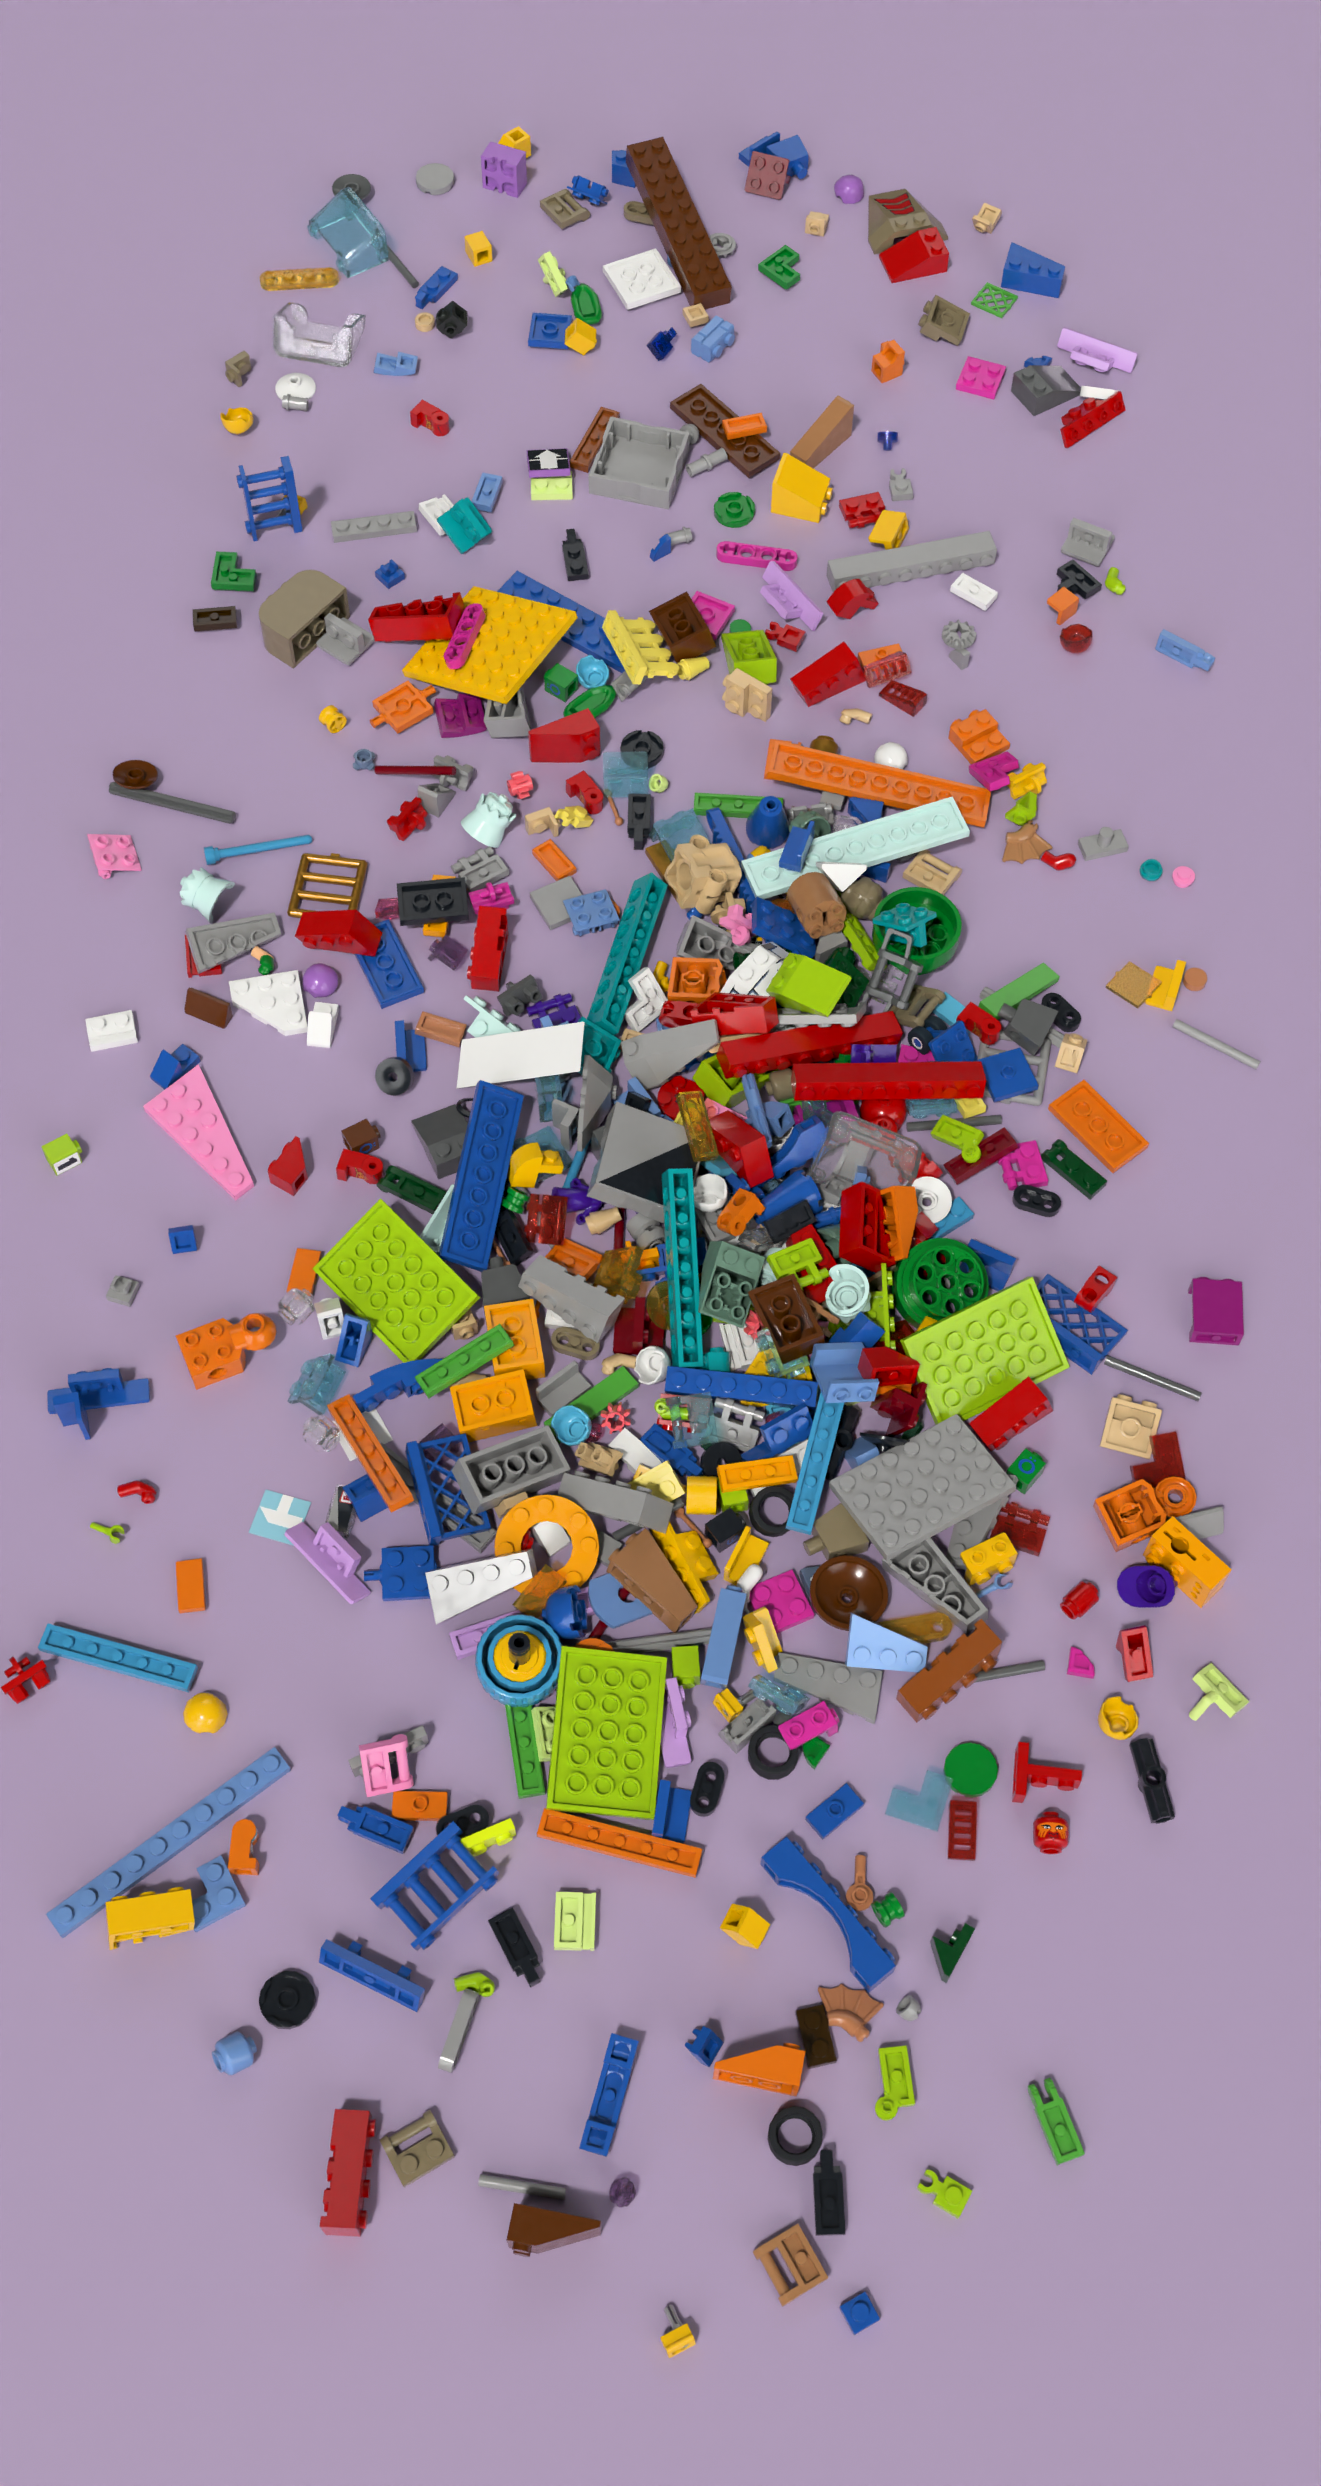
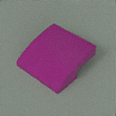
M458 693L457 699H435L434 708L441 738L462 737L486 731L487 727L484 723V712L480 697Z

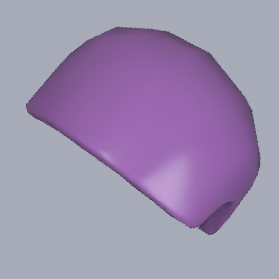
M845 175L839 178L834 185L836 198L840 196L845 204L859 202L864 197L862 180L855 175Z
M313 964L307 968L303 975V990L309 992L314 998L327 997L335 992L338 986V975L326 964Z

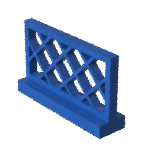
M1047 1274L1039 1282L1037 1289L1040 1292L1049 1318L1050 1315H1062L1063 1323H1057L1052 1318L1050 1320L1063 1352L1067 1358L1092 1375L1104 1358L1127 1334L1128 1330L1098 1308H1095L1092 1313L1077 1304V1308H1065L1064 1300H1072L1074 1302L1077 1294ZM1048 1283L1055 1288L1057 1294H1045L1044 1287ZM1047 1300H1058L1060 1308H1048ZM1067 1314H1078L1080 1322L1068 1323ZM1084 1314L1093 1315L1096 1317L1097 1322H1085ZM1104 1328H1111L1118 1335L1116 1337H1106ZM1070 1329H1082L1083 1337H1077L1070 1332ZM1087 1329H1099L1100 1337H1089ZM1090 1343H1102L1103 1351L1099 1353L1091 1347Z
M466 1433L417 1443V1441L406 1443L405 1454L429 1546L439 1545L440 1541L489 1531L491 1526L487 1511L478 1513L482 1517L483 1525L472 1526L466 1522L472 1511L468 1503L459 1498L462 1494L461 1489L457 1495L444 1489L450 1478L456 1481L452 1471L449 1472L437 1465L443 1455L457 1462L459 1458L471 1454ZM462 1442L464 1451L460 1457L447 1451L450 1444ZM433 1448L440 1452V1455L435 1462H432L425 1458L423 1450ZM434 1469L447 1476L441 1486L435 1484L430 1479ZM440 1493L453 1500L447 1510L437 1505L436 1499ZM456 1502L469 1509L463 1519L450 1513ZM446 1517L459 1523L455 1531L444 1533L442 1523Z

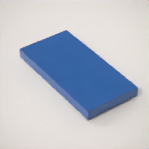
M389 919L374 924L383 932L375 957L354 954L381 1009L424 993V988Z

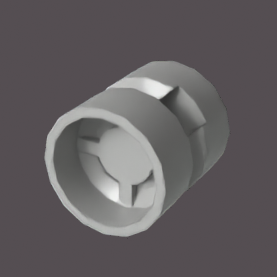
M640 1213L628 1221L626 1228L632 1238L637 1240L636 1244L640 1251L655 1248L659 1244H665V1229L660 1226V1222L647 1218Z

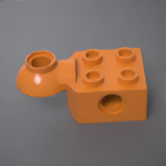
M673 957L667 994L668 1001L700 1004L714 992L720 993L727 981L720 960Z
M252 1313L243 1317L236 1324L221 1318L178 1334L176 1338L195 1388L198 1390L244 1372L246 1364L244 1349L256 1351L266 1348L275 1339L277 1331L276 1325L270 1317L261 1313ZM254 1327H260L257 1331H250Z
M1181 1477L1165 1478L1158 1483L1155 1490L1151 1484L1140 1479L1095 1499L1093 1507L1115 1552H1118L1150 1538L1166 1523V1517H1179L1189 1514L1196 1505L1197 1496L1190 1482ZM1168 1495H1179L1181 1502L1177 1504L1171 1503L1168 1500Z

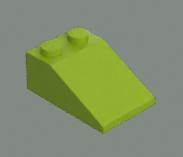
M764 630L721 634L729 674L738 668L766 685L776 682L777 658Z
M789 953L776 975L772 978L766 992L770 996L775 997L776 1002L781 1007L828 1017L852 978L805 955Z
M716 1055L703 1060L692 1077L709 1099L729 1109L746 1099L742 1077L725 1079ZM779 1069L766 1071L762 1074L754 1073L758 1090L765 1086V1082L769 1081V1074Z

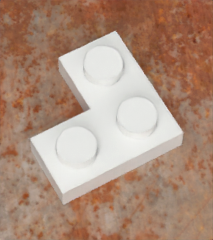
M648 967L642 968L628 980L639 1000L626 1010L624 1018L631 1030L637 1032L641 1031L658 1017L663 1003L668 1001Z

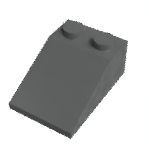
M1030 365L1014 372L1011 392L1033 416L1080 396L1081 387L1061 366Z
M454 1104L411 1120L438 1180L457 1173L468 1123L463 1115L457 1111L456 1105Z

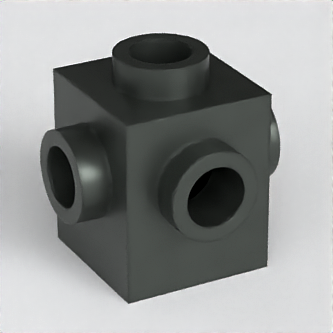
M454 301L441 308L436 314V328L451 339L455 335L460 334L467 326V311Z

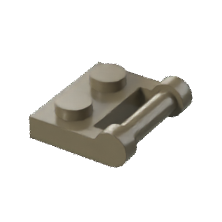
M563 189L540 200V208L561 229L580 220L586 221L590 217V212L585 207L583 208L567 189ZM565 202H567L575 210V212Z
M914 984L908 1000L910 1003L908 1009L903 1010L893 1005L889 1011L894 1012L900 1025L909 1026L912 1029L916 1026L924 1027V1021L938 1004H942L946 996L938 989ZM930 999L928 1003L925 1005V1007L922 1009V1011L916 1017L915 1014L919 1011V1009L926 1002V1000Z
M431 2110L423 2113L424 2117L392 2136L387 2137L386 2135L379 2139L404 2188L455 2157ZM430 2128L432 2135L399 2155L396 2154L394 2147L424 2129Z

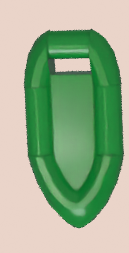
M585 283L576 285L574 287L575 290L571 294V304L575 318H579L589 325L597 324L602 318L598 295Z
M612 685L588 689L565 707L563 715L566 717L589 708L593 717L596 718L610 707L616 697V692Z

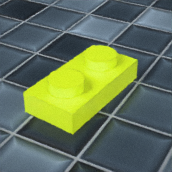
M509 1818L462 1838L460 1842L474 1857L479 1856L487 1851V1847L494 1844L501 1846L510 1842L513 1839L512 1837L516 1835L515 1826L512 1819Z

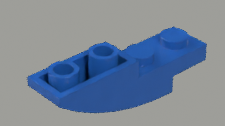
M442 1359L409 1361L381 1370L370 1376L371 1386L352 1396L353 1401L360 1412L363 1413L374 1410L381 1402L387 1399L396 1398L403 1390L408 1398L413 1395H420L423 1393V1390L417 1383L415 1376Z

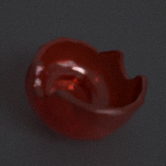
M1073 624L1065 629L1063 628L1060 635L1061 645L1068 652L1082 653L1092 643V630L1081 624Z

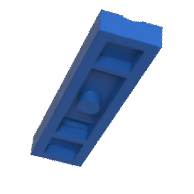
M328 1939L325 1940L320 1950V1964L418 2012L423 2003L425 1988L409 1981L411 1969L402 1965L397 1974L361 1957L363 1945L352 1941L348 1949H345Z

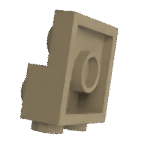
M935 295L932 301L928 300L923 308V312L926 314L922 315L918 323L921 326L920 333L936 342L942 337L958 346L962 340L970 313Z

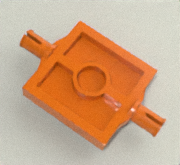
M409 681L402 683L372 701L373 707L380 715L370 719V724L375 728L386 722L397 734L433 714V707L427 702L426 698L436 693L435 688L430 685L423 690H419Z

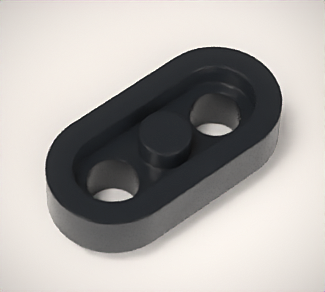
M1048 993L1042 998L1041 1005L1058 1011L1053 1023L1064 1032H1074L1078 1029L1081 1015L1061 995Z
M1030 1185L1018 1186L1014 1190L1012 1197L1013 1204L1018 1209L1044 1217L1055 1216L1061 1206V1200L1057 1194ZM1021 1198H1026L1028 1201H1022ZM1044 1205H1049L1051 1208H1045Z
M706 1762L700 1766L691 1793V1810L701 1817L709 1816L716 1810L723 1786L724 1770L715 1762ZM711 1774L716 1779L713 1782H709L706 1780V1776ZM700 1800H706L708 1806L701 1807L698 1803Z
M472 1804L446 1814L437 1821L436 1834H440L447 1823L454 1821L463 1831L460 1838H465L486 1828L489 1822L488 1812L481 1805ZM472 1813L479 1814L480 1819L477 1823L470 1821Z

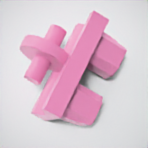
M738 904L728 907L727 916L720 918L719 925L731 931L734 944L742 946L745 943H750L751 938L756 934L752 933V913L744 914L743 916L744 907Z

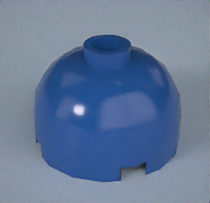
M577 1585L555 1590L546 1601V1609H542L543 1621L553 1628L558 1637L563 1639L581 1638L586 1635L582 1632L588 1626L586 1604L584 1599L579 1600L577 1593H581V1590Z

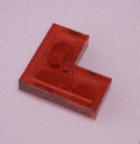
M1176 1431L1149 1436L1154 1461L1130 1466L1133 1483L1143 1479L1151 1484L1153 1488H1156L1159 1482L1168 1477H1181L1186 1480Z

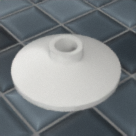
M290 373L277 381L275 390L281 400L283 395L287 396V394L293 397L311 399L315 394L316 385L314 380L306 374Z
M920 1177L908 1185L915 1187L918 1214L922 1211L934 1224L947 1216L951 1209L952 1196L948 1187L941 1180L934 1177ZM922 1200H930L931 1205L924 1206Z

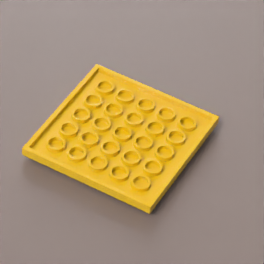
M473 586L463 598L464 606L466 608L475 603L482 605L485 620L465 664L458 669H449L444 659V653L450 640L433 639L424 643L402 671L404 676L507 704L578 617L576 611Z

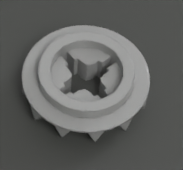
M715 233L709 236L718 257L723 256L726 258L727 255H732L736 249L734 238L728 234Z
M958 619L955 623L950 621L948 625H944L942 639L949 647L955 649L968 648L974 643L976 632L974 631V626H969L967 621L960 623ZM956 631H961L962 636L960 638Z

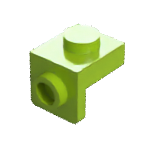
M1029 791L1016 801V806L1005 813V818L1022 827L1036 816L1037 794Z

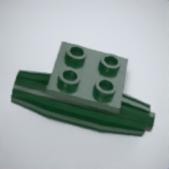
M838 947L823 964L841 971L852 978L836 1003H846V1007L851 1008L855 1007L869 980L854 966L856 961L854 952L848 947Z

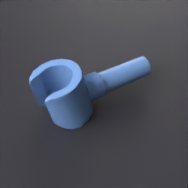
M575 275L566 279V284L571 292L575 290L574 286L580 285Z
M998 1574L994 1579V1583L976 1593L978 1598L997 1589H1010L1013 1583H1008L1005 1586L1001 1585V1579L1008 1574Z

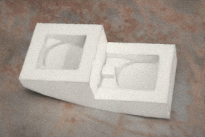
M626 1428L608 1445V1448L623 1453L621 1460L627 1464V1469L633 1474L636 1473L639 1464H643L651 1469L662 1464Z

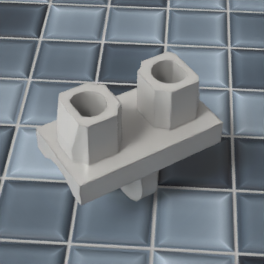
M439 755L434 757V766L456 767L455 775H431L440 780V786L447 787L450 784L463 791L469 789L470 779L473 775L472 766L468 764L461 766L456 763L453 757L448 755L444 758Z

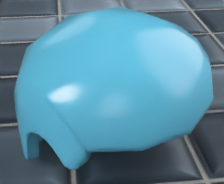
M592 655L581 658L576 665L578 681L586 689L604 686L609 681V668L602 659L599 660Z
M568 1405L562 1406L554 1413L551 1427L554 1429L556 1438L565 1445L576 1446L588 1439L592 1423L584 1410Z

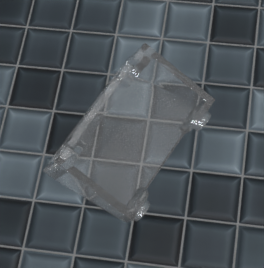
M288 302L274 315V350L276 354L284 358L346 367L352 361L365 328L366 315L351 314L346 318L345 325L338 327L308 322L306 308L303 305Z
M837 1111L833 1113L806 1176L809 1175L815 1183L819 1184L827 1183L832 1175L853 1183L857 1165L867 1167V1175L871 1176L869 1185L880 1190L891 1186H912L918 1174L922 1148L913 1139L846 1112Z

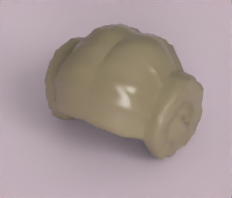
M863 877L855 880L847 889L841 892L840 899L848 912L857 918L872 921L878 905L883 900V889L870 878Z

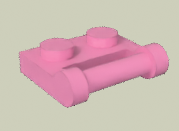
M398 1734L388 1740L359 1745L367 1797L409 1789L414 1785L413 1776L409 1772L406 1751L408 1738L406 1735ZM396 1751L399 1776L395 1779H392L388 1756V1752Z

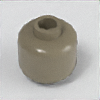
M790 1068L771 1072L769 1074V1081L765 1082L768 1096L773 1095L774 1099L778 1102L794 1098L791 1086L792 1070Z

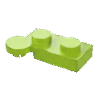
M942 1115L930 1133L932 1138L962 1150V1157L967 1163L978 1161L981 1157L978 1145L984 1137L983 1132Z
M907 2045L878 2049L884 2097L877 2100L875 2113L884 2121L892 2120L896 2116L898 2108L915 2105Z

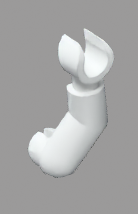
M756 1564L750 1565L737 1582V1587L742 1588V1593L747 1594L743 1609L747 1614L750 1613L747 1609V1603L750 1601V1591L763 1575L762 1568Z

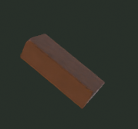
M189 987L187 989L185 1013L225 1029L233 1017L230 1003Z

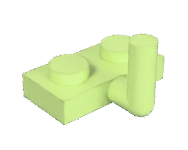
M549 251L543 254L538 259V262L545 274L543 282L545 284L549 283L555 297H557L568 288L564 277V269H558V262Z
M1212 1663L1192 1678L1201 1690L1206 1693L1189 1712V1717L1192 1720H1198L1214 1702L1229 1718L1233 1717L1249 1703Z

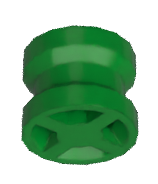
M509 1186L507 1189L508 1195L502 1200L501 1205L513 1212L523 1214V1206L525 1202L529 1201L531 1196L522 1190Z
M891 1892L887 1893L883 1900H876L871 1903L875 1916L885 1928L891 1925L892 1920L901 1919L905 1916L901 1904Z

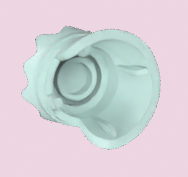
M489 792L485 796L482 793L476 808L461 820V825L468 834L479 842L493 848H498L502 842L505 828L516 818V814L512 813L513 806L504 794L499 796L497 793Z
M202 867L200 871L192 870V873L188 877H183L180 882L182 885L180 896L183 898L181 903L197 909L212 924L214 920L212 910L219 895L225 888H233L235 883L215 878Z
M839 1264L833 1266L829 1270V1275L833 1281L828 1286L825 1294L826 1307L832 1315L841 1319L844 1323H848L851 1319H855L860 1311L862 1313L870 1311L871 1293L869 1291V1282L866 1275L853 1265Z

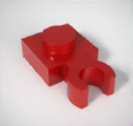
M773 621L770 622V629L774 631L765 630L767 639H777V645L795 652L804 640L806 631L788 624L782 628L777 622Z

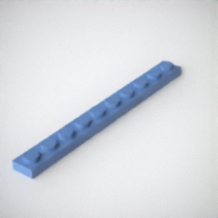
M273 1747L53 1908L46 1915L62 1938L66 1937L106 1907L105 1902L111 1901L113 1897L123 1895L291 1771L289 1765L277 1749Z

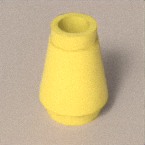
M705 656L681 659L677 663L679 666L677 674L682 680H690L706 669H709V661Z

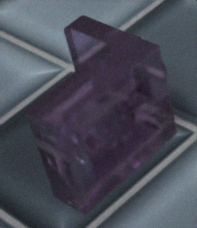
M445 934L440 941L438 939L434 940L428 949L431 951V954L427 959L432 961L436 957L449 968L455 970L468 950Z

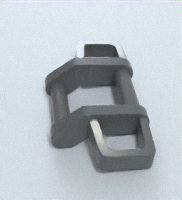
M893 928L887 930L882 947L879 948L877 954L879 958L870 983L867 984L864 990L865 994L862 1002L867 1004L869 996L872 995L888 1002L883 1012H888L892 1004L903 1010L908 1009L910 1004L908 1000L917 975L923 969L922 964L910 958L914 941L913 935ZM892 934L907 939L905 956L887 949ZM887 960L901 964L909 969L900 996L878 988ZM866 1011L863 1016L871 1015L872 1013Z

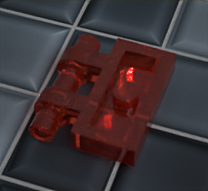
M530 1194V1200L526 1206L528 1221L524 1227L528 1241L535 1243L536 1233H538V1243L563 1246L568 1197L543 1195L542 1204H539L540 1194ZM538 1212H541L540 1226H537Z
M1006 1503L1005 1507L1000 1509V1512L1007 1513L1008 1515L1007 1517L997 1515V1523L992 1529L990 1538L1004 1532L1016 1550L1039 1557L1046 1530L1037 1527V1524L1048 1526L1050 1516L1041 1514V1511L1037 1509L1031 1511L1019 1507L1018 1503ZM1016 1516L1022 1519L1029 1520L1030 1522L1029 1524H1026L1014 1519Z

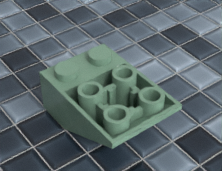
M710 1241L702 1267L698 1312L743 1328L751 1305L748 1291L756 1289L765 1257L724 1241Z

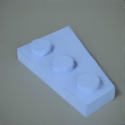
M851 1612L845 1660L846 1666L917 1673L926 1666L928 1647L925 1644Z

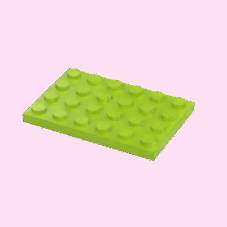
M381 1198L312 1268L358 1317L370 1320L372 1331L403 1363L421 1360L480 1299Z
M1030 1276L900 1340L906 1356L917 1360L920 1364L916 1380L918 1384L921 1382L927 1384L925 1401L935 1425L956 1414L962 1421H965L985 1411L1028 1376L1035 1384H1038L1070 1367L1035 1281Z
M561 1646L546 1798L547 1810L654 1820L667 1657Z

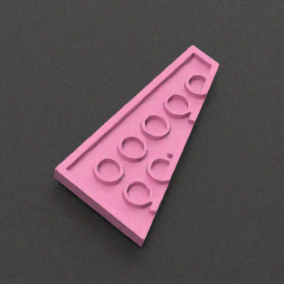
M199 1064L143 1106L145 1112L235 1201L254 1187L252 1178Z

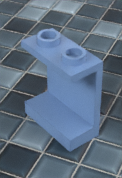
M862 1342L814 1344L810 1365L826 1403L867 1402L875 1400L879 1380L863 1379L857 1368L862 1348H865Z

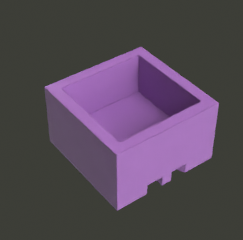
M490 141L481 155L483 188L492 191L498 189L499 193L505 191L507 195L518 198L527 184L526 152Z

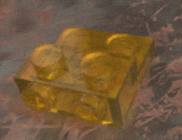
M638 1246L605 1251L593 1286L597 1287L600 1285L606 1288L607 1294L616 1297L617 1294L624 1297L623 1304H627L629 1299H635L643 1278L636 1270L640 1265V1259L644 1250Z

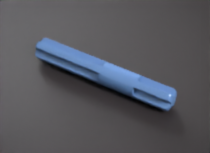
M752 1073L742 1076V1084L754 1128L765 1135L767 1147L770 1148L772 1146V1138L755 1076Z

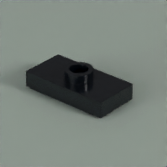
M802 1199L763 1221V1224L772 1243L777 1244L817 1220L807 1199Z

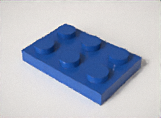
M759 897L754 899L752 902V933L792 952L798 949L802 955L812 959L816 953L815 939L811 938L805 931L796 914L774 905L768 900Z

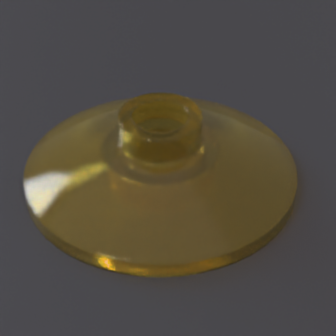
M667 1281L655 1284L647 1296L648 1314L654 1324L664 1330H670Z

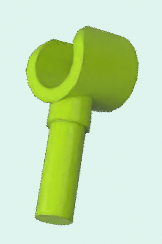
M94 1522L90 1525V1528L108 1535L110 1541L114 1544L120 1543V1539L112 1536V1534L115 1532L124 1534L123 1527L119 1525H114L111 1528Z

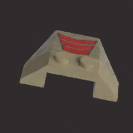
M906 189L869 196L868 242L874 254L882 253L893 246L894 238L908 236L918 230L937 227L943 241L948 240V235L942 223Z

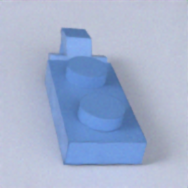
M1165 629L1159 635L1155 649L1190 668L1200 667L1209 671L1214 664L1215 657L1200 647Z

